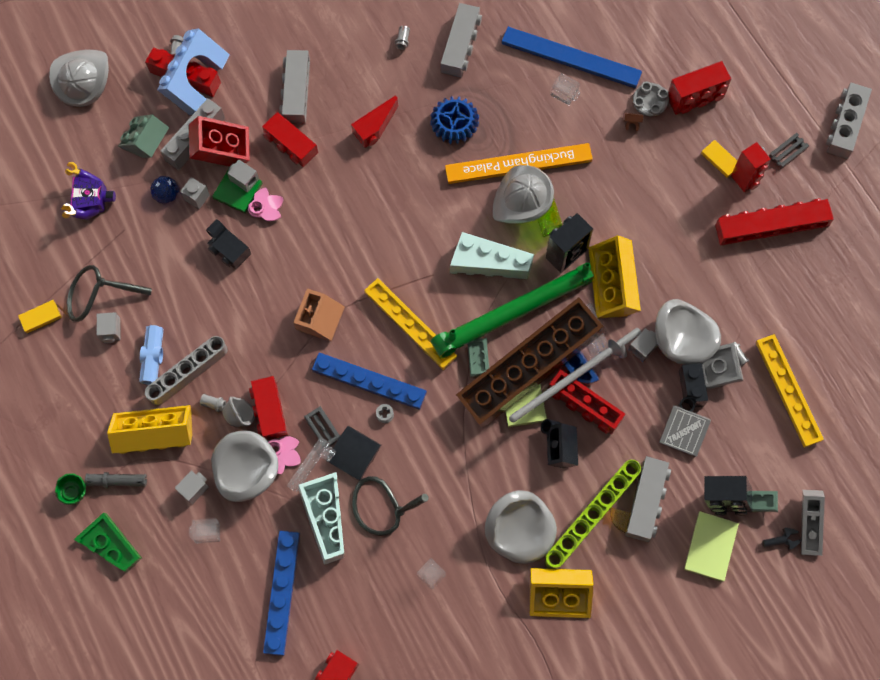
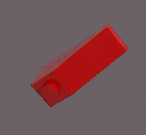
M396 95L351 124L352 133L364 148L374 145L380 139L398 108V97Z

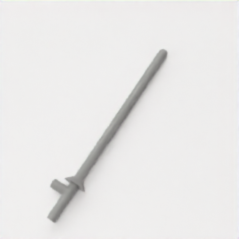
M635 328L617 342L609 339L607 349L510 415L509 420L516 422L610 355L614 354L620 358L627 357L625 345L639 336L641 330Z

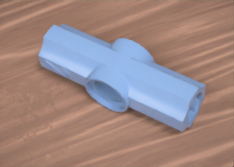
M156 325L146 326L144 346L140 350L141 370L139 382L150 385L158 378L159 364L163 360L162 340L164 329Z

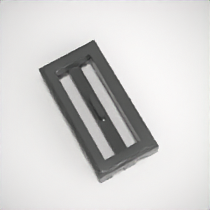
M795 133L769 154V157L780 169L809 147L807 143H804L803 138L800 139L798 137V133ZM793 141H796V143H794L792 146H790V147H789L787 150H785L782 154H780L778 157H775L779 152H781L783 149H785V148H786L788 145H790ZM799 145L801 146L800 149H798L796 152H794V153H793L791 156H789L786 160H784L782 163L780 162V160H781L783 157H785L787 154H789V153H790L792 150H794L797 146H799Z
M321 406L304 416L324 449L335 444L340 438V435ZM318 412L321 414V416L323 417V419L325 420V422L327 423L335 437L332 438L330 436V434L328 433V431L316 415ZM312 416L329 441H324L310 419Z

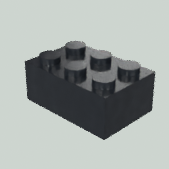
M578 213L573 217H567L559 229L555 228L550 232L546 259L562 273L588 251L593 228Z
M704 476V501L711 512H715V515L724 516L727 515V512H735V515L745 516L747 512H752V487L747 476Z

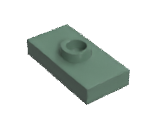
M478 338L468 343L470 378L479 377L489 369L487 338Z
M752 491V512H778V491Z

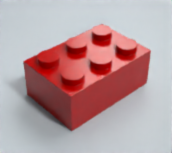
M723 61L672 79L668 90V97L675 115L679 113L685 114L695 107L701 108L711 101H720L725 97L731 77Z
M197 116L189 124V159L229 167L238 160L246 164L250 161L249 127Z

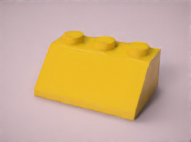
M531 568L530 616L591 618L594 586L592 570Z

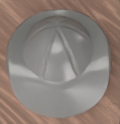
M79 50L66 53L55 59L51 64L49 73L50 85L55 95L64 103L76 107L88 106L97 101L102 95L108 79V56L105 52L99 50Z
M519 165L511 168L502 179L494 198L492 210L494 220L504 223H525L544 216L550 209L554 198V188L550 178L542 170L533 166Z
M679 299L669 300L660 308L655 322V336L661 352L667 358L682 365L704 363L717 352L721 344V333L717 323L711 317L695 306Z
M237 431L229 433L219 441L212 453L211 463L216 487L219 493L229 501L243 502L251 500L268 489L276 478L278 472L277 455L267 440L255 432Z
M517 490L504 495L492 506L486 518L485 536L489 545L499 555L516 563L527 564L541 559L551 550L556 539L557 526L552 513L538 496L528 491Z

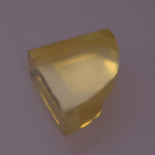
M611 507L610 517L613 525L621 532L626 533L631 513Z

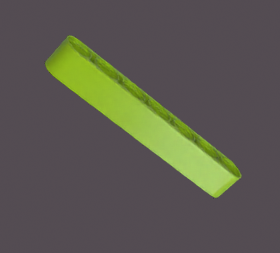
M626 461L551 548L545 558V565L548 569L561 568L636 480L641 472V466L638 461ZM626 467H633L636 473L633 475L629 474L626 471ZM620 481L623 484V488H615L613 482ZM604 495L608 496L611 503L604 504L601 501V497ZM591 510L596 511L598 518L591 519L588 516V512ZM582 525L586 531L584 534H578L575 531V527ZM564 540L571 541L573 548L565 549L562 546V542ZM552 555L558 556L560 563L557 565L551 564L549 557Z

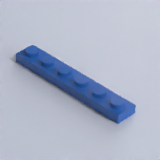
M320 352L312 368V371L418 410L421 409L427 390Z
M279 531L264 654L285 655L300 539L299 532Z

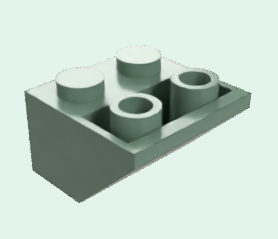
M153 114L136 116L130 121V127L121 136V142L118 146L142 158H150L153 156L169 127Z

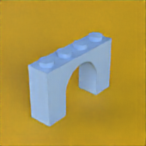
M199 28L188 30L184 34V40L176 49V55L168 64V70L160 79V85L157 89L188 115H193L206 101V98L188 82L186 75L188 62L195 57L207 67L221 70L230 55Z

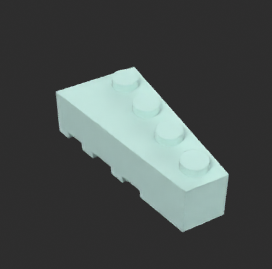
M462 232L450 264V273L482 274L491 277L495 275L505 278L527 279L533 264L534 254Z
M337 472L299 484L298 491L324 565L344 558Z

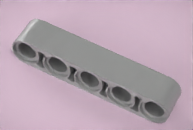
M213 336L148 385L145 389L146 398L153 405L163 404L227 354L228 349L224 340L219 336ZM222 344L220 349L213 350L215 345ZM201 356H206L203 362H198ZM185 368H191L189 373L183 374ZM175 379L173 385L167 386L169 380ZM160 391L158 397L152 398L154 392Z

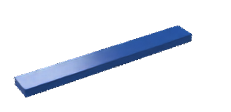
M507 27L502 39V45L635 89L642 74V70L511 27Z

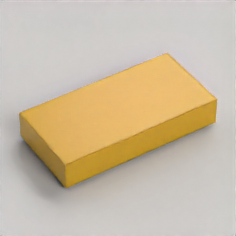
M716 140L711 142L701 152L726 178L732 174L737 160Z
M54 300L18 315L26 333L62 318Z

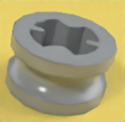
M382 404L376 409V416L380 422L389 423L394 417V412L390 405ZM384 409H386L387 412L390 411V414H387L386 418H383V415L380 416V414L383 413Z

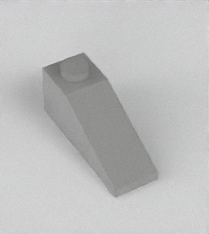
M802 490V555L822 556L825 496L821 490Z

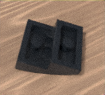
M348 425L326 461L360 481L370 463L376 457L381 444Z

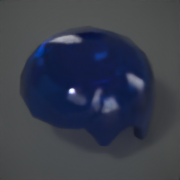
M160 176L152 182L150 192L154 200L158 203L166 204L176 199L178 192H180V187L173 178Z

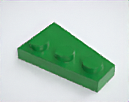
M107 513L101 514L73 539L86 546L92 552L99 554L124 572H128L142 559Z

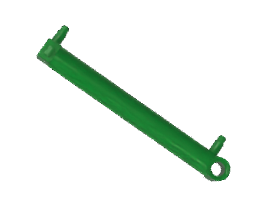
M585 263L455 329H451L449 332L439 333L431 339V344L441 359L450 356L456 349L580 287L592 283L594 275L590 270V263Z

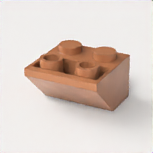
M307 288L293 322L295 329L332 342L345 306L323 293Z

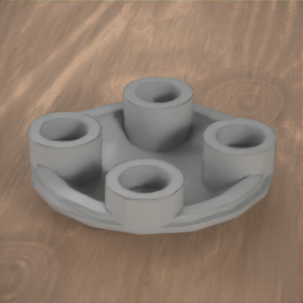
M648 81L643 82L634 92V107L638 112L646 116L659 115L668 106V90L659 84Z

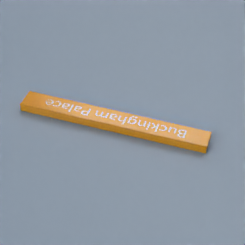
M585 143L445 165L448 184L505 176L511 168L519 165H529L544 170L592 162L593 158L590 144Z

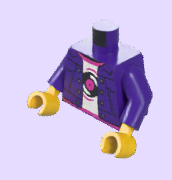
M74 162L67 164L73 171L66 169L65 173L69 176L76 174V177H73L71 202L70 204H64L61 208L68 211L62 213L63 218H69L72 215L74 218L89 220L105 211V202H115V191H107L101 179L83 169H77V165Z

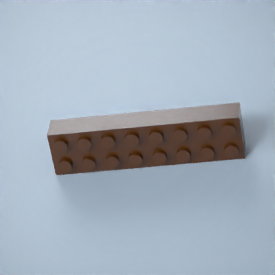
M578 297L458 392L456 396L477 423L484 428L605 332L604 326Z

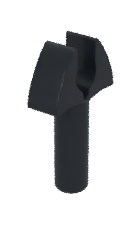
M792 528L782 529L784 532L782 536L765 539L762 541V545L764 548L785 544L788 546L789 551L795 548L802 539L796 541L788 540L787 538L790 535L798 534L799 531Z

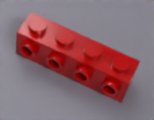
M153 47L145 61L149 72L163 77L168 70V64L174 59L175 55L169 54L164 49L159 50ZM195 61L188 62L186 75L189 84L196 91L214 97L221 84L218 72L211 67H203Z
M560 369L549 384L548 389L568 376V374ZM574 380L552 396L556 400L560 399L565 402L566 407L570 410L581 413L586 421L597 424L598 428L606 434L610 433L612 435L625 416L623 411L577 380Z

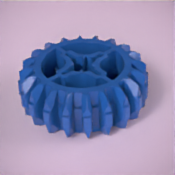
M451 96L450 100L444 98L443 103L438 101L437 107L434 106L430 124L433 126L432 131L436 132L437 138L442 136L443 142L449 139L450 144L453 140H456L458 144L459 140L462 139L465 142L466 137L471 139L472 133H476V127L479 126V115L477 114L476 107L473 108L472 102L467 104L466 98L461 101L460 96H458L457 100Z

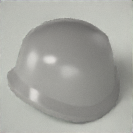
M229 397L222 410L224 419L234 427L249 426L255 419L253 407L241 398Z

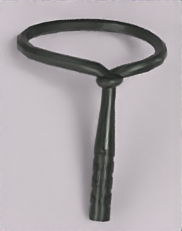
M88 265L76 275L70 286L67 299L68 316L73 322L82 321L89 314L99 287L104 285L145 295H151L152 288L107 281L101 277L100 271L96 266ZM94 270L97 283L93 288L84 312L75 318L72 312V296L75 286L86 271Z
M368 476L361 479L355 487L352 501L353 513L357 522L364 530L373 535L386 536L393 533L399 527L400 516H403L406 511L427 502L429 497L427 494H422L404 507L399 506L391 489L384 480ZM368 481H375L381 484L395 508V525L389 530H373L363 523L357 509L358 492L361 486Z

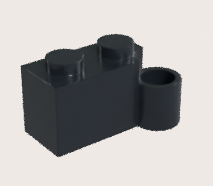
M216 219L206 229V232L212 237L207 243L209 246L208 250L216 256L218 254L222 257L221 260L226 266H232L237 269L251 255L249 247L232 234L219 220Z
M702 363L682 365L679 370L683 399L677 407L684 409L682 404L687 403L691 407V410L688 411L693 412L694 408L704 407L708 402Z
M545 419L541 423V431L547 435L548 465L563 469L578 466L577 427Z

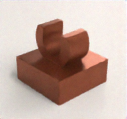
M624 113L623 120L627 121L625 129L629 130V125L634 123L636 126L635 131H638V122L643 123L644 115Z

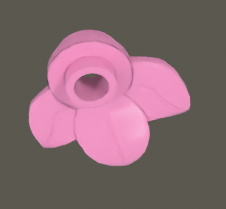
M262 188L255 193L254 200L249 204V214L255 218L262 217L266 221L278 220L281 218L278 209L282 206L283 197L277 195L269 196L267 188ZM256 208H261L260 211H255Z
M287 436L281 440L272 439L268 441L272 448L274 446L279 447L278 451L275 452L278 458L277 474H282L285 466H297L301 463L299 454L294 450L299 444L296 438Z

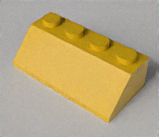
M617 235L590 246L588 249L591 272L594 275L592 283L596 317H624L641 311L632 240Z
M191 406L113 413L107 432L112 454H125L131 451L143 452L149 449L162 450L167 447L191 445Z

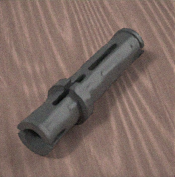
M87 473L85 475V481H87L85 485L103 486L104 488L109 486L146 487L147 479L145 478H147V474Z

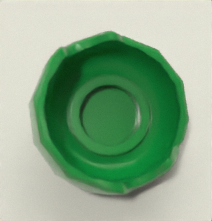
M74 473L65 474L57 480L55 495L61 503L76 505L85 496L86 485L80 476Z

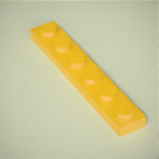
M379 278L364 290L365 294L442 370L457 358L455 353L442 359L438 356L430 342L436 334Z
M775 334L757 340L755 342L803 447L822 442L824 438Z

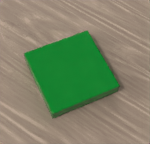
M227 170L212 198L246 214L249 204L254 200L255 193L263 183L261 180H258L250 191L246 192L230 181Z

